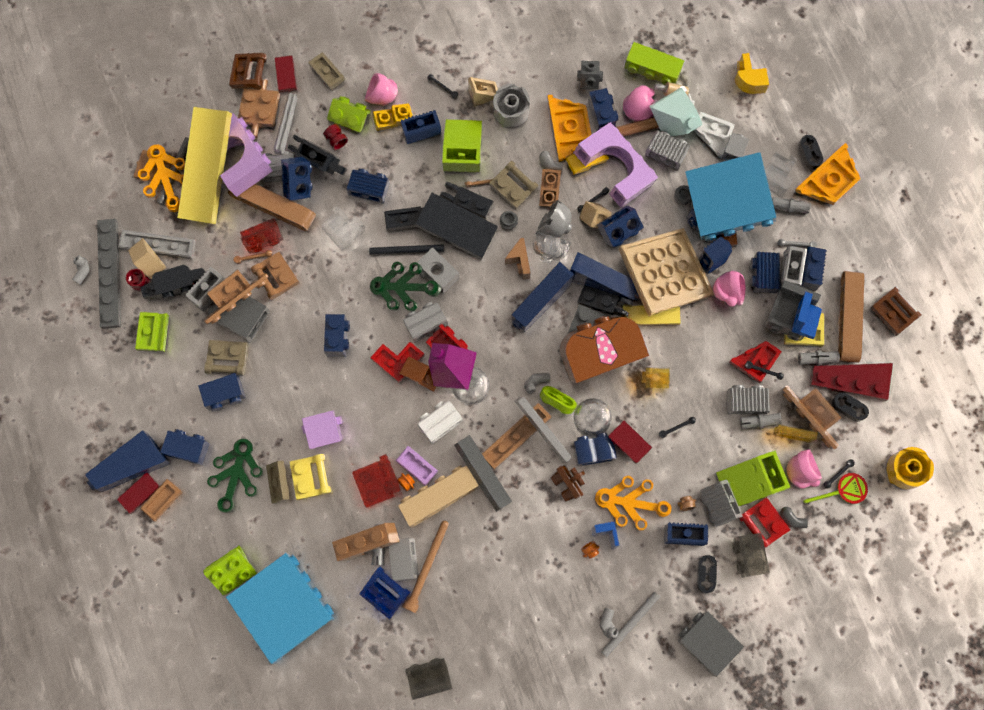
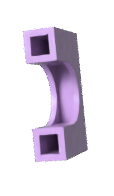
M233 113L227 150L234 146L243 145L245 146L244 154L238 163L220 176L227 188L237 197L273 170L269 166L271 163L270 159L265 153L262 155L263 149L257 141H253L255 139L250 129L246 130L248 126L242 117L238 119Z
M611 122L580 142L573 152L584 166H587L602 155H613L623 161L627 168L628 176L616 184L609 193L620 208L650 188L658 178L654 170L645 163L642 156L633 149L631 144L626 141Z

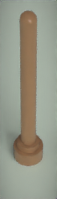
M447 521L441 522L410 597H407V600L404 599L401 606L413 613H416L418 610L419 601L417 599L449 524Z

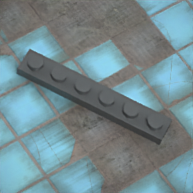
M115 218L97 220L100 328L102 329L121 327L118 221Z

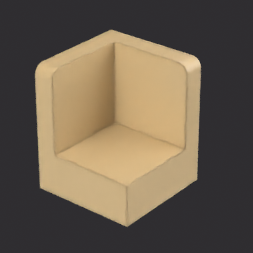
M585 201L579 218L588 226L598 228L597 224L610 217L611 212L601 204Z

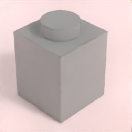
M732 133L721 159L728 161L743 157L749 139L745 138L742 134Z

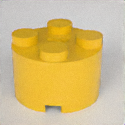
M908 447L893 454L887 462L888 480L895 486L906 490L922 486L933 476V461L920 448Z

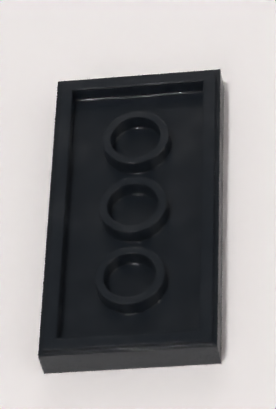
M433 192L429 196L415 224L416 227L481 260L498 228L497 225Z

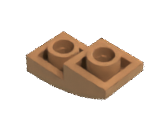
M542 170L539 206L550 207L558 200L561 170Z

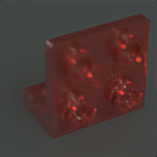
M275 218L240 232L242 236L240 239L249 254L258 253L263 248L269 245L275 246L284 240Z
M387 454L380 456V461L352 472L366 508L403 494Z

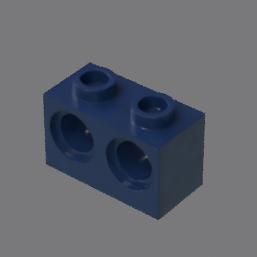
M303 157L281 159L283 196L290 201L311 198L312 182L310 181V173L312 172L310 162ZM300 166L299 170L295 173L296 168Z
M628 205L597 224L605 243L611 247L620 246L624 240L637 235L644 228L636 209ZM615 229V234L611 236L612 231Z

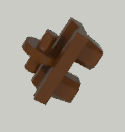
M566 465L558 467L556 469L557 472L550 477L556 486L563 482L567 485L568 488L561 492V496L565 501L577 499L584 495L580 488L585 484L582 479L585 475L584 471L578 473L575 467L569 471Z

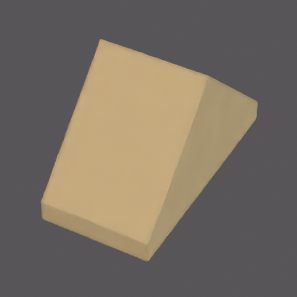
M474 77L468 78L469 93L474 106L493 101L498 90L495 81Z
M143 238L128 250L133 264L151 279L154 273L167 268Z

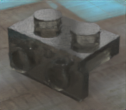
M762 533L733 538L732 549L738 559L736 568L742 578L770 573Z
M435 658L428 663L414 664L410 668L405 669L413 700L453 689L444 658Z

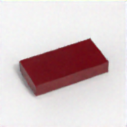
M293 56L275 57L279 93L297 91Z
M146 472L117 500L129 514H132L153 495L160 485Z

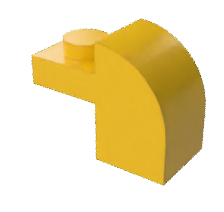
M743 53L740 60L737 61V74L734 79L737 87L749 94L766 93L768 89L767 68L752 69L749 53Z

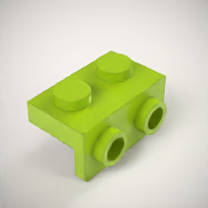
M340 96L339 98L332 99L327 120L357 132H362L366 116L370 114L371 110L367 109V106L362 103L356 102L354 104L350 102L349 98Z

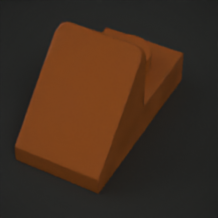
M408 357L399 374L434 392L436 387L433 384L429 366Z

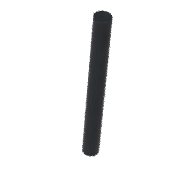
M444 244L369 247V254L425 253L431 248H434L437 252H444Z

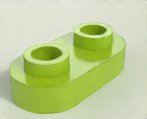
M544 386L539 394L545 404L553 406L563 414H572L577 406L573 398L552 386Z

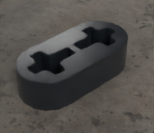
M803 136L798 145L807 168L816 170L823 163L822 152L814 136ZM805 141L811 143L810 149L808 145H804ZM812 156L814 160H818L816 164L814 161H810Z
M839 393L832 400L833 408L853 421H863L869 415V409L865 404L846 393ZM845 399L844 403L846 405L840 406L838 400ZM860 408L863 415L858 417L855 410Z
M711 555L702 556L698 560L697 588L701 593L707 594L715 590L717 580V561ZM706 558L712 563V566L708 568V573H706V566L702 565ZM706 576H708V582L711 583V587H708L707 590H705V586H701V582L705 581Z

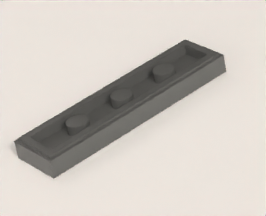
M469 435L454 444L495 511L501 510L512 502L472 437Z

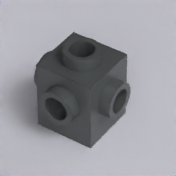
M581 61V70H577V81H580V89H599V82H603V71H600L599 61Z

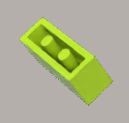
M633 42L626 58L624 69L634 74L643 75L649 80L659 81L663 85L667 82L676 84L685 60Z

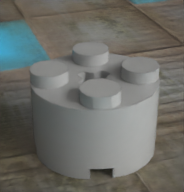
M515 84L501 86L493 98V113L496 120L503 127L508 128L519 126L528 119L530 108L528 92L523 87L515 86Z

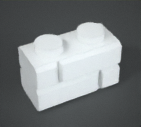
M449 400L446 403L441 401L434 407L435 411L431 414L427 412L419 418L420 422L417 424L431 444L463 422V418Z

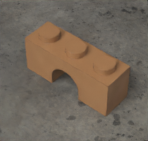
M383 523L333 541L332 544L337 561H348L365 555V552L399 543L400 540L395 523Z

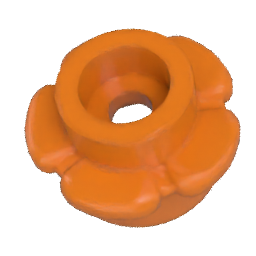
M401 473V477L397 479L399 484L405 491L413 489V484L415 483L413 478L409 474L404 475Z
M595 541L587 543L581 548L583 557L588 556L589 559L595 557L599 553L598 549L600 546Z

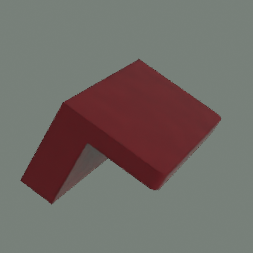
M625 421L608 436L635 464L653 448Z

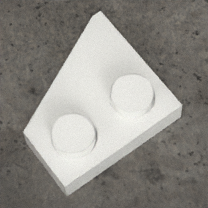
M700 112L699 117L703 125L693 131L722 158L735 124Z

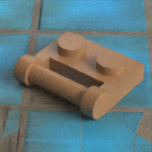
M280 252L275 253L261 263L253 265L250 269L257 277L264 274L263 270L266 268L272 274L279 287L274 289L268 279H266L267 283L263 285L270 300L277 298L299 284V281Z

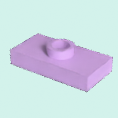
M409 446L395 460L424 486L438 472Z

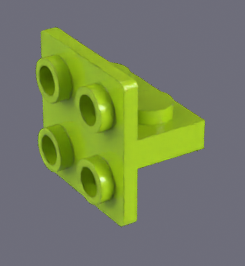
M240 545L212 562L203 570L204 575L223 596L257 574Z

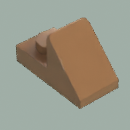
M520 238L506 256L505 265L517 263L518 274H522L523 280L530 279L531 272L525 240Z

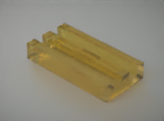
M778 425L774 428L773 435L812 443L817 440L818 433Z

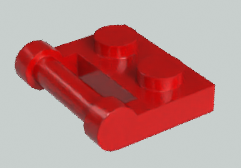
M767 497L742 514L743 517L739 518L756 538L761 550L790 531L788 525ZM752 514L769 535V538L765 539L750 518Z

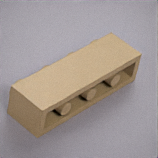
M461 465L456 467L448 477L443 475L434 481L435 484L431 487L426 485L417 491V495L413 497L409 495L400 501L401 504L398 507L410 528L479 489L467 465L465 467Z

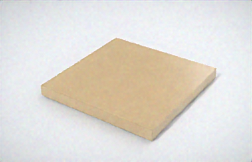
M684 228L622 245L618 248L648 317L714 295Z

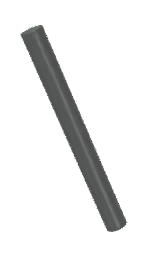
M185 137L176 158L184 159L188 148V137ZM178 162L177 166H181L182 162ZM172 165L171 170L178 173V170ZM169 178L170 183H171V186H172L174 180L171 179V178ZM164 186L156 201L160 205L164 204L167 197Z

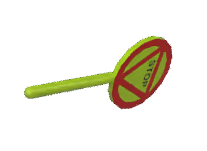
M847 473L839 479L838 491L808 498L803 502L809 503L839 494L845 502L858 504L867 497L868 485L859 474Z

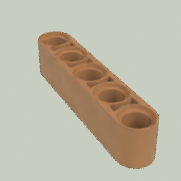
M256 184L237 197L230 190L228 191V194L234 199L303 231H308L316 217V214L310 209Z
M843 271L841 276L838 337L839 361L859 363L862 357L864 273Z

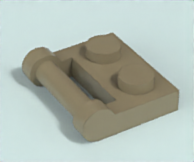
M511 160L489 185L516 210L539 185L524 175ZM512 172L528 189L524 191L507 174Z
M209 340L204 367L205 374L217 372L236 373L238 376H244L248 343ZM214 360L239 362L238 366L214 365Z

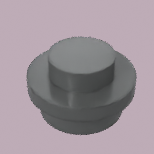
M506 211L500 216V224L505 229H513L518 224V217L514 212Z

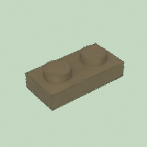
M323 52L308 62L309 66L331 91L345 81V77Z
M276 461L266 465L271 503L278 504L289 500L284 461Z

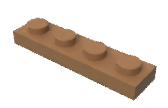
M539 403L533 407L545 424L552 418ZM524 415L482 455L495 470L534 435L537 430Z

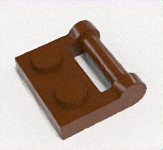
M264 53L235 54L229 86L232 89L253 88L260 90L262 88L261 78L264 63L267 61V55ZM253 62H257L254 79H250Z
M894 287L870 307L895 336L899 335L922 315L919 311L916 312L902 297L897 287ZM893 297L895 301L909 314L910 318H908L890 298Z

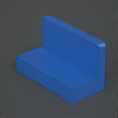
M805 292L798 304L791 332L814 339L822 309L811 305L813 294Z
M615 521L593 526V537L609 534L611 548L616 549L619 546Z

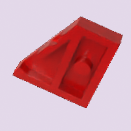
M764 341L743 354L732 358L729 363L758 383H761L767 373L752 368L748 370L744 366L745 363L750 361L755 366L770 370L782 351L769 342Z

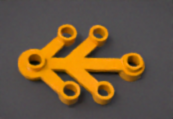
M152 145L147 151L149 160L144 169L138 171V177L141 181H148L150 179L149 173L155 164L158 170L151 183L144 187L143 193L147 198L154 197L156 194L155 190L162 180L167 195L166 207L171 212H178L180 199L174 195L169 178L180 182L182 185L184 174L181 175L166 168L163 161L174 165L177 170L185 168V161L183 158H174L166 154V150L161 145ZM155 151H159L158 155H153ZM178 162H183L181 166H177ZM147 173V176L141 177V174ZM147 190H152L151 194H146ZM175 200L176 204L170 205V202Z
M625 476L612 489L602 488L597 491L595 495L597 505L609 510L618 527H624L628 519L625 515L620 514L614 504L623 506L635 523V528L639 531L646 529L647 521L641 518L634 508L655 511L656 515L662 518L667 517L671 513V505L666 501H660L657 504L635 500L644 492H649L653 489V482L649 479L644 480L641 486L625 497L615 495L623 489L633 486L634 480L631 476ZM630 479L631 485H625L624 480ZM645 482L651 485L650 489L644 488ZM603 494L608 495V501H603L601 496ZM661 505H665L667 507L666 512H662L660 510ZM620 517L625 520V523L622 525L618 523V518ZM638 521L644 522V528L638 527Z

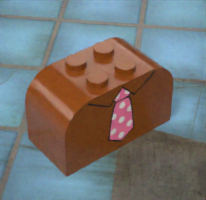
M609 316L595 319L594 324L584 323L576 326L577 330L568 333L560 345V354L570 381L578 383L648 357L649 353L639 326L629 318H609Z

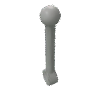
M784 239L778 241L779 246L817 247L815 241L810 243L791 242Z

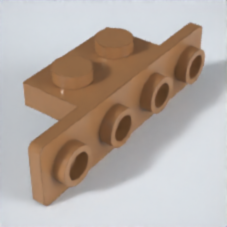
M238 269L207 292L219 308L206 317L204 322L206 324L217 322L221 318V313L225 310L227 312L231 311L237 306L235 303L239 299L245 300L252 294L250 292L255 287L259 289L267 283L266 279L269 276L264 273L249 284Z
M788 385L784 387V397L790 403L792 401L798 407L796 408L797 412L803 418L807 417L811 422L809 426L816 433L819 432L824 437L822 438L824 444L828 448L832 447L834 450L838 448L839 444L829 434L827 429L839 421L841 417L821 393L815 388L800 400Z

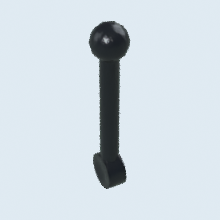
M433 74L427 76L429 81L435 82L451 94L453 99L458 98V92L447 88L435 79Z
M605 187L602 192L588 202L596 201L601 196L608 194L610 190L608 187ZM584 205L577 207L578 212L582 211Z
M747 361L744 365L748 370L752 368L775 376L779 380L784 378L782 372L776 373L755 366L750 361Z
M690 417L689 420L671 429L661 430L659 437L665 438L667 434L688 424H694L696 418Z
M849 459L835 476L829 481H825L824 488L829 489L831 484L849 467H853L855 465L854 460Z

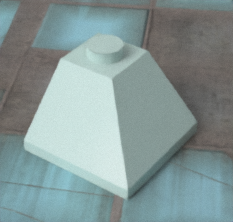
M682 87L649 106L660 131H665L670 136L688 134L703 125L697 109Z

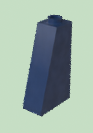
M577 252L570 269L574 274V283L615 294L632 302L633 300H638V292L630 277Z
M559 262L511 314L513 326L518 330L522 329L526 332L572 286L574 274Z
M142 430L87 472L85 476L88 478V481L86 482L92 490L96 489L104 492L141 477L146 472L151 473L168 466L170 461L165 455L160 453L161 449L149 433Z

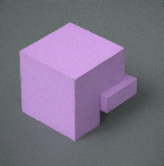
M334 410L302 418L303 426L301 427L303 434L306 433L309 449L340 442L343 439L339 426L343 423L342 417H336Z

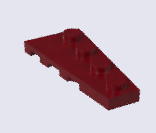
M893 363L812 367L810 386L887 401L889 399Z

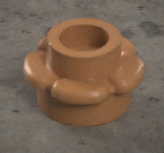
M685 496L680 498V502L677 505L680 506L681 511H689L696 508L695 502L697 500L692 499V496Z

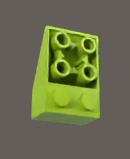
M446 119L442 159L443 171L480 172L482 120Z
M775 450L716 472L719 481H728L739 507L790 488Z

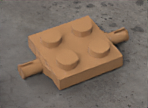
M261 79L262 88L260 90L243 88L238 119L240 117L243 118L246 124L251 127V132L255 138L258 137L259 128L274 127L280 93L278 91L266 90L267 79Z

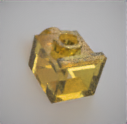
M646 367V371H642V383H645V388H669L670 367ZM653 374H659L660 379L654 380Z

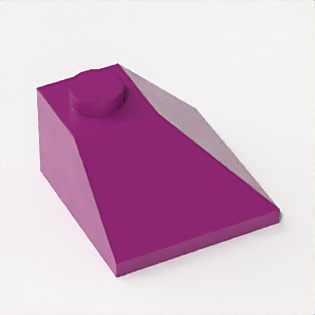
M432 343L428 363L434 386L468 390L477 353L449 344Z

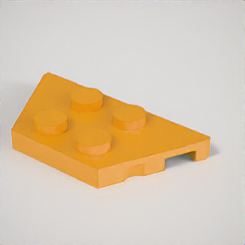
M547 95L558 162H562L574 154L573 152L580 142L592 135L587 107L581 103H573L567 99L560 100L553 98V95Z
M844 143L795 189V192L834 205L861 179L858 171L855 169L854 160L850 158L848 153V145Z

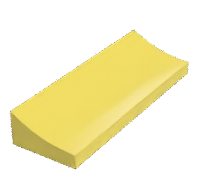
M193 107L178 218L216 224L222 186L220 175L224 172L232 113L228 111Z

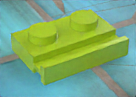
M140 312L135 346L137 351L165 352L169 321L167 313Z

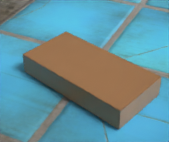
M166 479L140 509L156 522L182 494V491L169 479Z

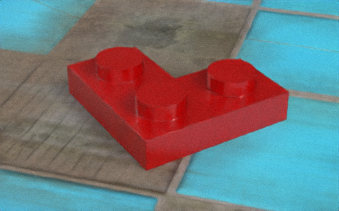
M409 342L398 355L382 344L370 358L400 384L405 377L399 373L407 358L411 357L420 361L425 354Z

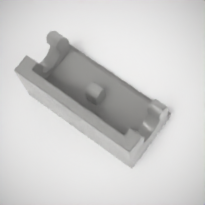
M399 539V543L389 546L392 581L418 579L415 539Z

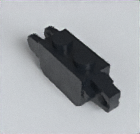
M294 134L293 139L301 144L298 149L290 144L287 148L293 151L297 157L305 158L311 165L323 172L332 175L334 172L345 175L347 168L339 164V157L315 143Z
M183 264L154 273L152 276L153 282L140 287L144 299L159 298L160 300L169 301L174 299L175 296L186 295L188 290L194 287V284L201 279V276H204L206 271L202 268L191 270Z

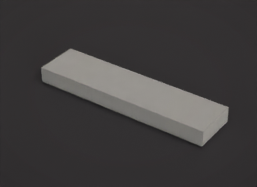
M122 230L118 245V248L121 250H129L143 238L158 255L193 259L196 246L194 239Z
M518 397L514 400L559 459L567 463L571 459V455L525 397Z

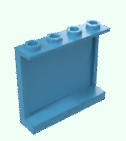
M761 152L685 171L701 240L711 241L719 235L731 236L735 234V231L743 230V232L754 230L755 226L762 225V227H768L773 225V222H776V213Z
M287 553L226 597L271 664H276L301 642L329 621L334 620L332 616L334 611L328 603L324 605L320 599L323 596L317 587L312 588L309 583L311 579L305 571H300L298 568L300 563L297 558Z

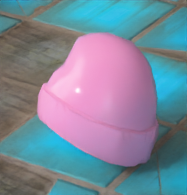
M375 73L370 80L365 101L377 105L390 104L397 96V84L385 75Z
M644 85L639 86L624 99L623 110L630 120L637 122L653 117L649 106L654 101L652 99L655 94L654 89Z
M729 271L719 276L713 285L714 296L721 301H725L730 307L743 304L746 292L743 275L737 271Z
M810 450L799 452L790 459L786 466L787 478L794 486L805 489L810 485L812 487L819 486L822 476Z

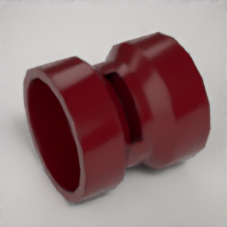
M338 124L329 126L323 132V136L326 140L330 141V146L333 150L341 149L348 142V138L345 134L341 133V128Z
M131 269L126 274L127 284L137 292H141L140 287L150 283L149 278L140 269Z

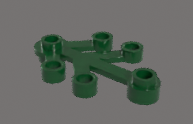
M398 261L392 264V269L384 277H375L370 283L371 292L375 295H381L387 302V307L392 311L398 310L400 303L392 298L387 290L395 291L405 303V309L410 312L417 309V303L405 291L425 292L431 297H436L441 292V286L433 280L428 281L426 284L407 283L422 271V266L417 262L411 263L409 270L395 283L390 281L397 274L403 273L405 269L404 265ZM400 265V269L396 271V267ZM415 266H418V269L416 271H413V268ZM395 302V306L391 307V304ZM410 303H413L412 308H409Z
M248 439L237 440L232 451L213 460L214 467L223 469L226 466V462L236 458L234 465L215 476H210L207 480L210 487L217 488L221 481L230 477L225 497L220 498L217 503L218 509L223 513H230L235 507L233 496L238 479L241 480L247 496L254 497L258 493L257 487L252 485L242 467L245 459L251 468L250 473L254 478H260L263 475V469L257 465L251 455L253 444ZM247 446L246 451L241 452V447ZM218 460L223 461L221 466L216 465ZM255 469H260L258 475H254ZM216 478L217 483L215 485H211V480ZM251 487L254 488L253 494L248 493V490ZM226 502L230 503V507L228 509L224 508V504Z

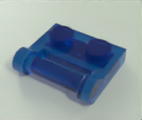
M379 566L359 595L390 620L411 592L407 588L401 587ZM377 580H382L387 586H389L393 591H395L399 595V597H395Z

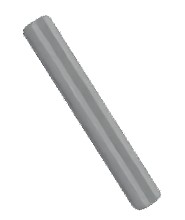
M289 93L287 95L274 145V153L282 155L285 151L298 100L296 94Z

